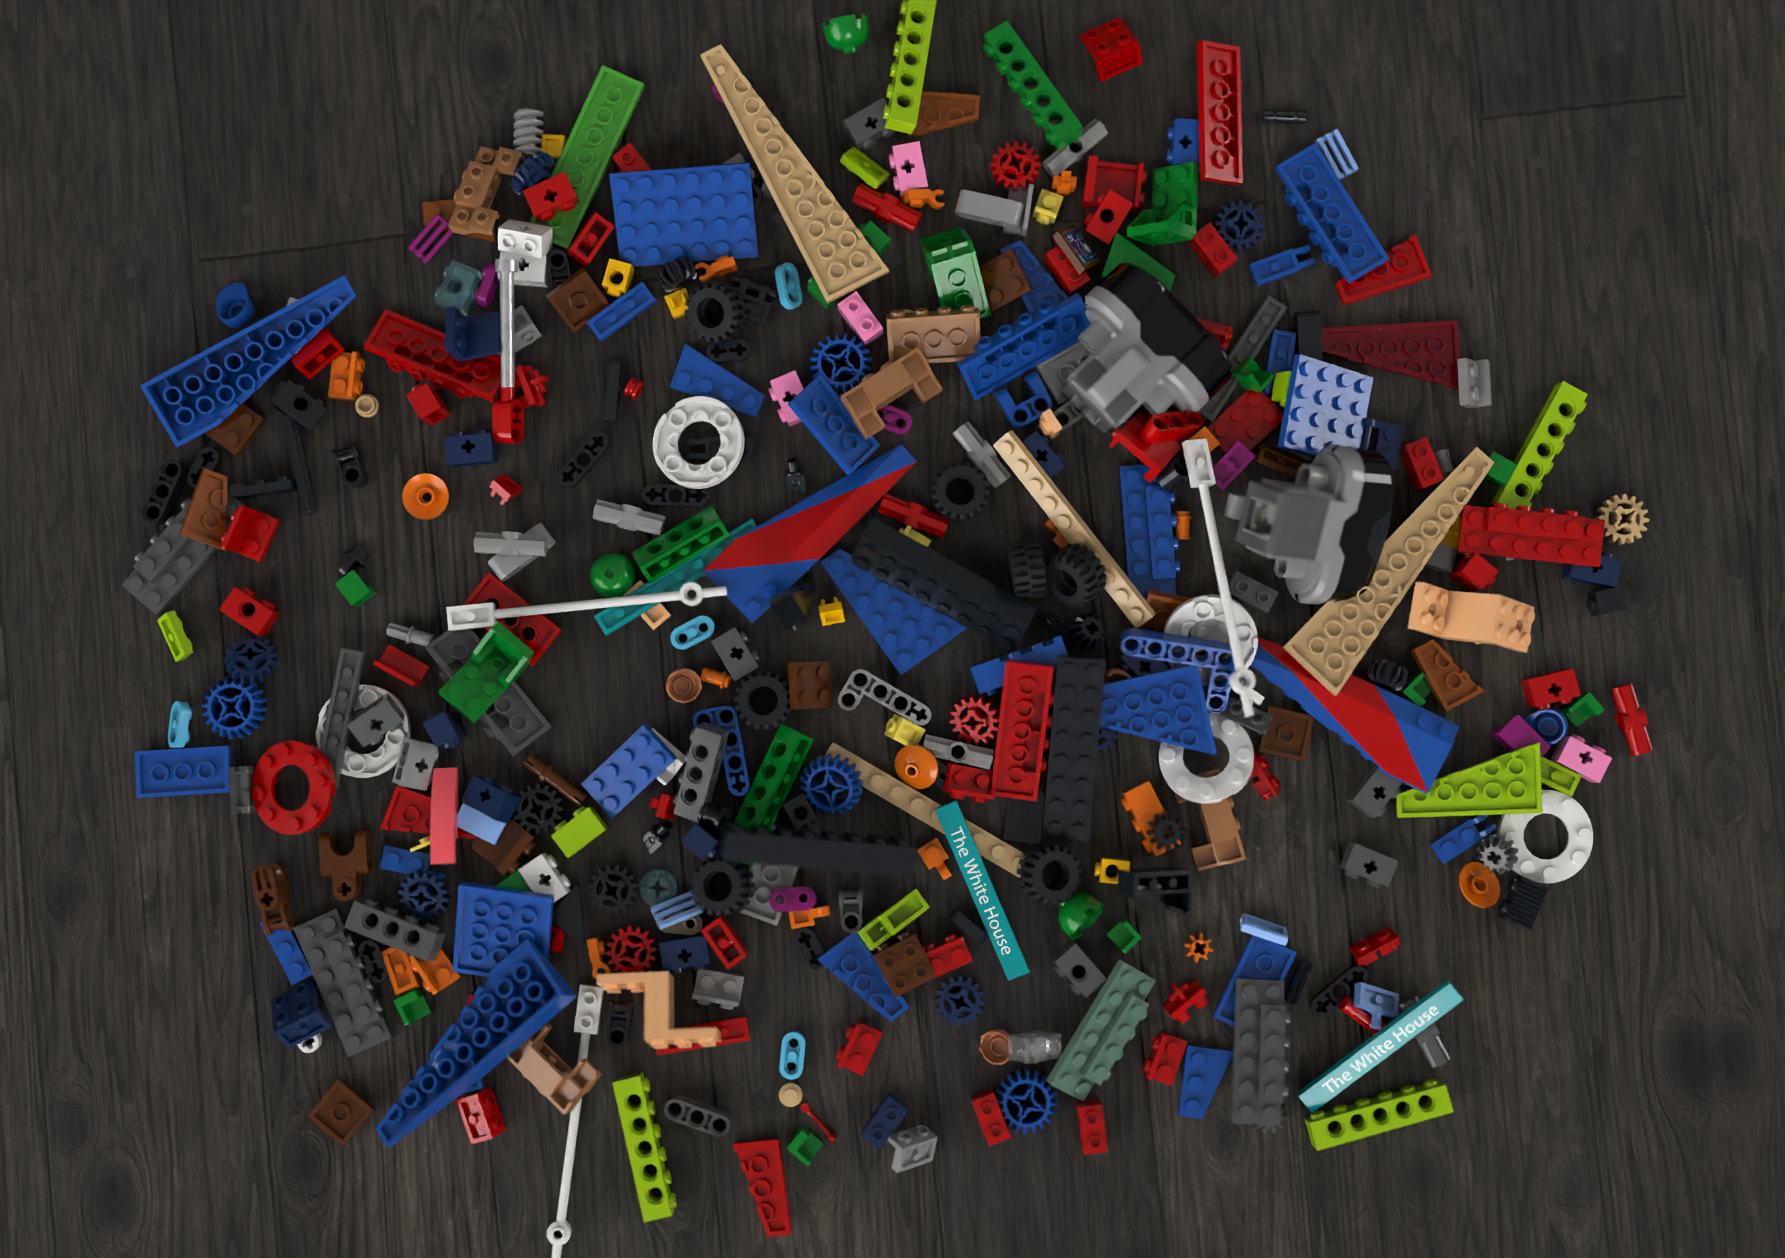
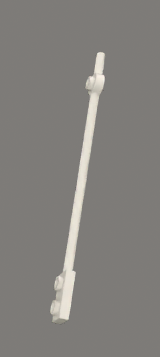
M1207 439L1186 440L1182 443L1190 486L1191 488L1199 487L1235 671L1230 676V686L1235 692L1240 693L1244 716H1254L1250 691L1254 688L1256 681L1254 674L1250 670L1245 669L1232 607L1208 487L1216 484ZM1239 678L1242 680V685L1239 684Z
M688 582L681 587L680 591L495 610V603L493 602L446 607L448 630L492 627L496 623V619L676 600H681L688 606H696L705 597L727 595V587L702 588L697 583ZM695 590L696 597L690 599L688 596L689 592Z
M580 984L574 1032L581 1033L577 1064L582 1059L587 1060L590 1034L597 1035L599 1032L604 990L597 985ZM582 1098L570 1113L557 1218L547 1230V1238L553 1244L551 1258H561L562 1245L569 1240L572 1234V1228L566 1221ZM555 1231H561L562 1237H557Z

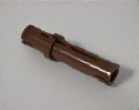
M533 754L523 763L522 766L537 775L539 781H545L577 805L578 808L588 795L553 771L551 765H545Z

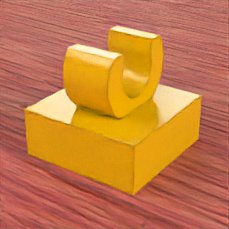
M686 288L664 296L674 319L685 315V310H688V306L685 305L686 301L691 300Z
M833 597L834 603L826 604L824 599L821 600V605L818 608L822 626L845 622L841 601L838 602L837 597Z

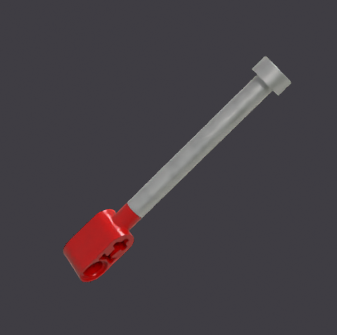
M495 259V272H500L501 399L495 400L492 406V435L497 443L518 444L524 438V406L519 399H515L514 273H519V260Z

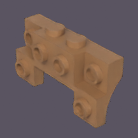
M480 147L475 161H470L468 168L463 171L461 185L454 193L456 207L448 224L452 232L462 235L480 233L492 236V228L496 218L499 219L500 215L498 211L490 210V207L502 180L500 174L516 176L515 170L520 159L523 160L524 158L522 152L500 147L499 151Z
M919 347L895 362L888 361L880 368L881 371L874 375L873 373L866 375L862 378V383L841 395V402L852 416L854 424L865 440L886 426L877 411L906 392L913 389L922 403L942 392L943 388L934 376L926 357Z
M1215 768L1195 775L1209 778L1217 776L1220 770ZM1174 792L1178 804L1189 801ZM1229 796L1216 803H1197L1208 840L1206 844L1191 848L1197 871L1245 860L1246 856L1238 830H1241V826L1237 816L1234 817L1231 810L1234 807L1232 797Z
M547 1022L512 1052L507 1059L522 1073L524 1078L538 1088L540 1094L546 1096L566 1115L572 1112L582 1096L591 1090L601 1076V1073L586 1059L580 1060L574 1069L565 1063L543 1041L552 1028Z

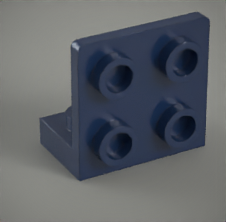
M455 306L446 308L445 349L458 362L500 354V312L496 311L466 318Z
M313 979L301 983L271 999L273 1033L288 1049L331 1028L330 1020L318 1008L316 982Z

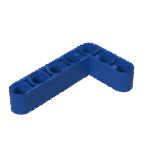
M1127 628L1121 633V649L1129 656L1208 667L1209 670L1204 689L1207 709L1212 713H1220L1225 710L1231 688L1230 676L1235 670L1229 643L1135 628ZM1130 638L1137 640L1133 645L1125 643ZM1152 642L1160 643L1158 648L1152 649L1148 647ZM1180 645L1184 647L1180 652L1172 651L1175 646ZM1199 649L1207 650L1202 656L1195 654ZM1222 653L1230 654L1226 659L1219 658ZM1217 675H1225V678L1221 681L1214 680ZM1212 697H1220L1218 702H1210Z

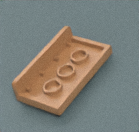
M963 305L960 307L961 309L951 310V307H939L937 311H928L926 308H918L911 313H905L904 310L891 311V314H886L889 361L895 362L917 347L926 357L928 364L958 362L975 352L973 346L978 344L977 342L980 339L979 308H975L974 305Z

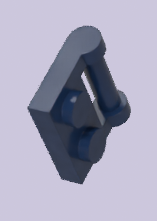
M1364 418V430L1359 452L1363 466L1377 467V469L1392 472L1396 471L1404 425ZM1372 428L1378 429L1373 459H1369L1367 456Z

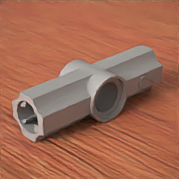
M1096 118L1082 129L1081 138L1060 151L1057 150L1042 163L1047 173L1052 177L1060 175L1062 170L1068 169L1073 163L1081 160L1085 153L1108 135L1105 126ZM1071 145H1078L1081 151L1075 153L1069 147Z
M969 421L953 432L954 437L967 452L966 455L974 466L976 465L979 470L984 472L994 488H997L1011 477L998 460L992 446L980 437Z
M597 499L593 510V519L597 521L615 524L619 528L636 532L639 530L661 536L666 519L665 516L642 511L641 508L627 504L618 505Z
M506 531L501 532V534L476 532L474 552L500 554V556L521 557V555L546 557L548 537L543 535H522L519 532Z
M926 734L923 747L928 749L934 757L990 770L994 754L993 749ZM956 745L964 748V755L959 759L954 758L951 754L952 748Z

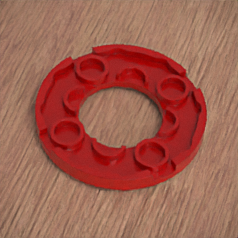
M284 741L270 747L259 759L252 778L251 797L256 811L264 823L279 833L296 835L314 830L329 815L332 809L330 807L332 795L336 793V782L332 766L325 754L316 746L301 741ZM288 765H297L303 769L310 783V793L306 803L300 809L294 811L287 810L280 805L275 796L276 790H274L278 780V772Z

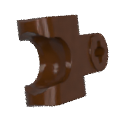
M361 829L355 834L354 848L347 855L342 854L338 850L336 838L332 833L322 832L319 836L320 872L322 877H332L333 894L340 901H348L360 896L363 888L362 875L372 873L371 833L367 829ZM344 886L351 887V891H345Z
M280 864L256 867L252 871L251 878L256 903L262 911L261 918L266 935L271 936L274 934V931L285 929L287 932L292 931L294 922L289 907L291 895L286 869Z

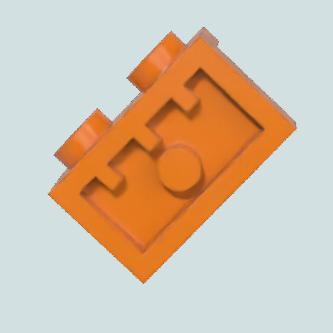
M352 351V353L342 352L332 360L328 391L329 398L357 401L363 390V384L360 381L361 372H364L365 369L363 355L356 351Z
M441 946L436 961H425L413 955H408L411 968L414 972L420 974L423 979L422 984L428 992H432L433 995L462 977L461 973L453 972V961L443 946Z

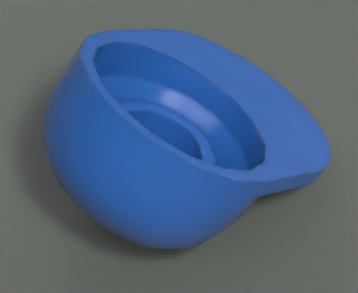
M236 282L226 286L216 298L217 315L225 325L231 328H240L247 325L254 317L255 309L249 299L248 289L243 283Z
M1543 709L1523 718L1549 745L1561 740L1568 730L1566 717L1557 709Z

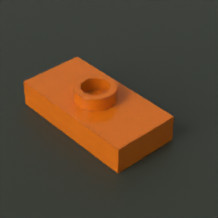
M393 947L382 951L396 995L400 996L420 987L417 974L409 964L410 959L408 955L410 954Z

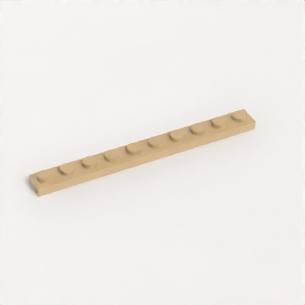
M1013 430L1007 432L993 445L1069 544L1078 543L1080 546L1084 545L1089 551L1092 550L1097 558H1100V563L1105 568L1104 573L1107 575L1104 588L1136 629L1156 614Z
M832 742L824 758L829 753H831L833 759L837 754H840V760L849 759L848 765L856 763L854 772L861 771L858 779L863 780L862 786L945 834L935 812V808L942 805ZM966 820L980 855L1020 878L1021 875L1017 874V869H1021V864H1018L1019 860H1024L1025 858L1023 852Z

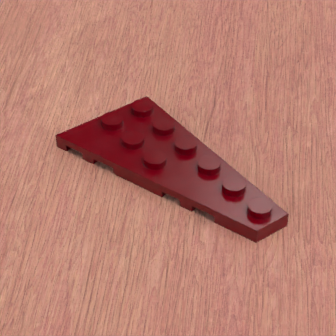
M1458 320L1321 328L1322 354L1459 390L1457 359L1461 358Z

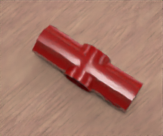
M861 183L857 187L852 199L853 204L872 212L877 219L888 224L892 222L912 233L918 227L922 217V213L901 204V201L888 193L881 194Z
M886 493L878 510V513L898 520L906 527L909 525L914 530H922L939 538H943L950 521L946 517L927 511L928 509L924 506L910 501L905 502Z
M1632 683L1610 689L1617 710L1615 715L1616 724L1625 735L1631 756L1653 751L1646 730L1648 724L1647 716L1642 707L1638 705Z

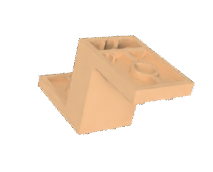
M1416 582L1408 628L1445 640L1494 644L1517 652L1527 653L1528 646L1531 643L1530 632L1531 625L1535 619L1533 606L1502 595L1448 591L1425 582Z
M669 971L597 974V984L607 991L608 994L621 993V989H629L632 993L645 992L644 1040L654 1049H667L668 1044H675L678 1048H691L692 1043H699L701 1047H715L716 1042H721V1032L717 1027L674 1029V977Z

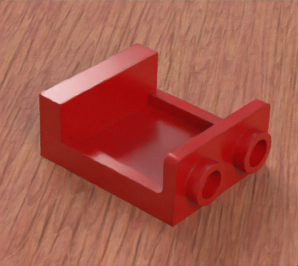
M1089 155L1086 164L1081 207L1097 209L1099 206L1096 204L1098 197L1102 191L1107 193L1110 189L1133 203L1128 213L1136 214L1138 208L1142 207L1144 202V193H1141V185L1146 183L1147 170H1143L1144 163L1139 162L1138 165L1104 162L1098 161V156Z
M1139 411L1134 417L1130 415L1121 424L1124 428L1119 426L1113 432L1111 437L1114 440L1109 444V447L1113 448L1118 442L1126 447L1150 468L1144 475V478L1151 483L1182 446L1178 442L1158 445L1145 443L1140 437V430L1150 418L1142 411Z

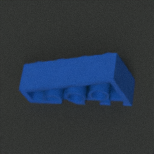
M1059 636L971 667L970 671L978 694L984 693L985 697L998 693L997 688L1003 686L1007 659L1054 665L1053 673H1056L1058 655L1068 654L1063 640Z

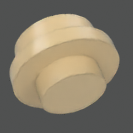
M365 394L357 399L355 408L359 415L370 418L377 414L379 402L374 396Z
M786 1083L779 1091V1099L783 1105L794 1107L802 1099V1090L795 1083Z

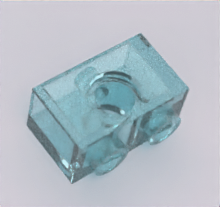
M452 260L451 264L447 265L444 270L442 286H439L435 292V303L445 310L455 306L466 317L475 291L482 279V274L475 268ZM457 283H461V290L459 292L453 293V286Z

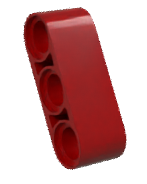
M1187 410L1155 414L1140 430V437L1149 445L1188 440L1202 426L1203 417L1198 412H1188Z

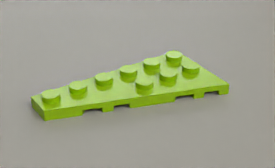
M1535 742L1436 778L1427 794L1413 787L1399 792L1395 797L1396 817L1542 813L1540 743Z

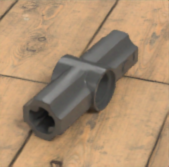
M1417 995L1407 996L1399 1002V1009L1402 1013L1419 1001ZM1434 1022L1413 1037V1040L1420 1046L1432 1068L1441 1066L1450 1059L1439 1038L1440 1033Z

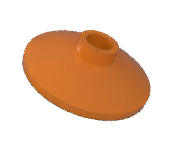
M423 473L412 477L406 483L402 493L404 507L412 516L422 520H429L438 517L444 512L449 502V491L442 479L433 474ZM431 494V500L426 502L424 496Z
M907 745L896 755V773L901 781L909 787L925 789L931 786L937 779L938 763L934 755L925 747Z
M1468 863L1461 869L1459 874V885L1463 895L1470 903L1477 907L1488 908L1493 906L1500 896V885L1496 875L1490 873L1488 866L1482 868V863Z

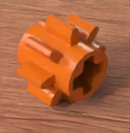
M1201 932L1198 933L1197 937L1189 934V942L1183 943L1189 950L1185 955L1189 957L1193 954L1195 962H1198L1201 957L1207 961L1206 955L1208 952H1213V949L1208 946L1212 940L1210 938L1202 940L1203 934ZM1197 942L1202 944L1200 952L1195 950L1196 946L1194 944Z

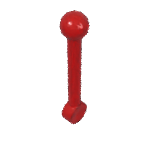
M807 1102L802 1103L801 1111L807 1112L827 1135L828 1141L834 1142L837 1138L836 1134L831 1133L810 1110V1105Z

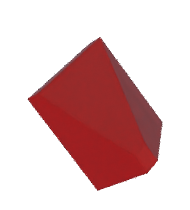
M552 924L550 951L562 953L564 930Z

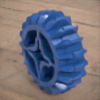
M835 333L834 341H831V338L827 336L826 341L828 344L825 345L822 341L818 342L822 350L813 349V353L818 357H811L810 362L817 365L811 366L810 371L817 372L813 375V380L821 374L837 394H839V389H843L844 394L848 388L852 389L855 387V384L859 385L862 383L860 379L867 375L864 372L872 371V367L866 365L872 363V358L865 357L869 354V349L861 350L864 346L862 341L855 345L857 337L853 336L848 341V334L844 333L843 340H839V334ZM835 348H845L839 355L827 354ZM852 351L855 352L860 360L859 370L849 362ZM845 358V366L847 367L842 366L837 371V364L835 362L841 363ZM823 360L833 367L830 379L822 370ZM843 374L854 375L848 381L836 382Z
M227 676L224 678V682L222 680L216 681L217 687H209L212 694L204 695L208 699V703H202V707H207V711L203 712L202 715L209 716V719L206 721L207 725L214 724L211 731H219L221 737H225L228 734L229 739H234L236 735L238 738H244L245 733L248 735L253 734L252 727L255 729L260 728L257 720L264 721L265 717L260 714L268 709L261 705V703H265L267 700L266 698L259 697L264 691L256 690L257 683L250 684V679H247L243 684L240 677L234 680ZM234 688H238L243 691L240 695H236L234 698L231 696H227L225 694L227 691ZM248 701H250V712L247 710ZM219 703L222 705L221 713L219 712ZM232 703H236L235 708L237 709V711H233L234 706L232 705ZM235 717L244 720L242 724L235 727L227 724L229 720H233Z
M831 753L827 754L825 758L819 755L817 761L814 759L810 761L809 766H806L803 770L805 774L801 776V781L804 783L801 784L800 789L805 790V798H810L809 804L816 805L815 812L821 808L824 815L831 811L834 817L838 811L843 815L847 809L852 810L854 808V803L859 802V795L863 793L861 788L863 780L858 779L861 771L854 772L856 763L848 765V758L842 761L840 760V754H837L833 759ZM826 770L824 778L815 780V775L818 772ZM830 781L831 783H833L832 785H835V788L832 787L831 784L829 785L828 782ZM849 789V794L846 797L837 798L839 792Z
M1018 1069L1015 1071L1017 1077L1013 1078L1009 1073L1007 1074L1008 1083L1005 1080L1000 1081L1004 1089L996 1088V1093L1001 1095L997 1096L996 1099L998 1104H1000L999 1107L1004 1120L1007 1119V1128L1014 1123V1132H1018L1019 1128L1022 1127L1023 1134H1027V1127H1031L1032 1132L1036 1133V1125L1039 1124L1040 1128L1044 1129L1045 1126L1042 1121L1045 1120L1051 1123L1052 1119L1048 1114H1056V1110L1050 1106L1058 1105L1057 1100L1051 1099L1057 1093L1055 1090H1050L1053 1086L1048 1082L1044 1084L1047 1080L1045 1075L1038 1079V1071L1035 1070L1032 1076H1030L1029 1069H1025L1024 1075L1021 1076ZM1028 1083L1023 1091L1011 1092L1016 1086ZM1035 1086L1043 1091L1045 1095L1044 1104L1034 1098ZM1029 1095L1030 1102L1033 1103H1026V1105L1022 1108V1101L1019 1100H1025L1026 1097H1028ZM1007 1098L1018 1105L1017 1116H1014L1008 1110ZM1030 1111H1041L1033 1118L1024 1119Z

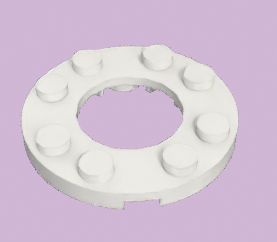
M705 396L683 399L675 403L676 406L666 414L664 413L660 418L653 436L654 457L663 473L678 485L692 489L712 487L729 477L738 466L744 451L745 438L743 427L736 414L717 399ZM704 421L711 423L720 434L721 444L718 453L705 464L694 465L687 463L682 459L678 451L680 434L693 422Z
M1213 594L1201 595L1185 601L1170 615L1163 633L1188 636L1190 629L1197 622L1213 618L1226 624L1221 596ZM1231 599L1245 669H1248L1257 652V629L1249 612L1240 603ZM1178 645L1172 651L1180 652L1184 647ZM1226 653L1220 659H1226L1230 656V654ZM1168 662L1172 669L1188 666V664ZM1198 666L1202 685L1205 686L1209 668ZM1217 675L1214 680L1221 681L1225 678V675Z
M359 685L354 711L367 707L388 693L404 713L403 725L394 732H390V730L386 732L384 743L378 750L370 754L356 753L347 746L342 774L358 778H369L386 773L397 765L404 736L411 738V723L406 708L394 694L386 689L373 685ZM330 699L325 703L318 716L316 741L319 749L321 747Z
M1208 712L1214 737L1222 740L1228 747L1230 756L1226 768L1217 776L1203 778L1190 773L1183 762L1185 747L1163 742L1160 745L1159 765L1164 779L1176 794L1192 802H1220L1222 799L1238 793L1252 774L1254 751L1247 732L1240 724L1219 713Z
M1542 789V813L1502 814L1498 823L1497 837L1500 838L1501 835L1505 834V841L1513 840L1514 843L1511 847L1518 848V853L1516 854L1518 861L1516 864H1513L1512 870L1518 875L1535 882L1556 883L1572 877L1584 866L1592 850L1593 829L1587 813L1576 800L1559 791ZM1543 813L1552 814L1560 818L1568 832V842L1564 851L1551 859H1539L1532 855L1524 842V829L1527 823L1534 816Z

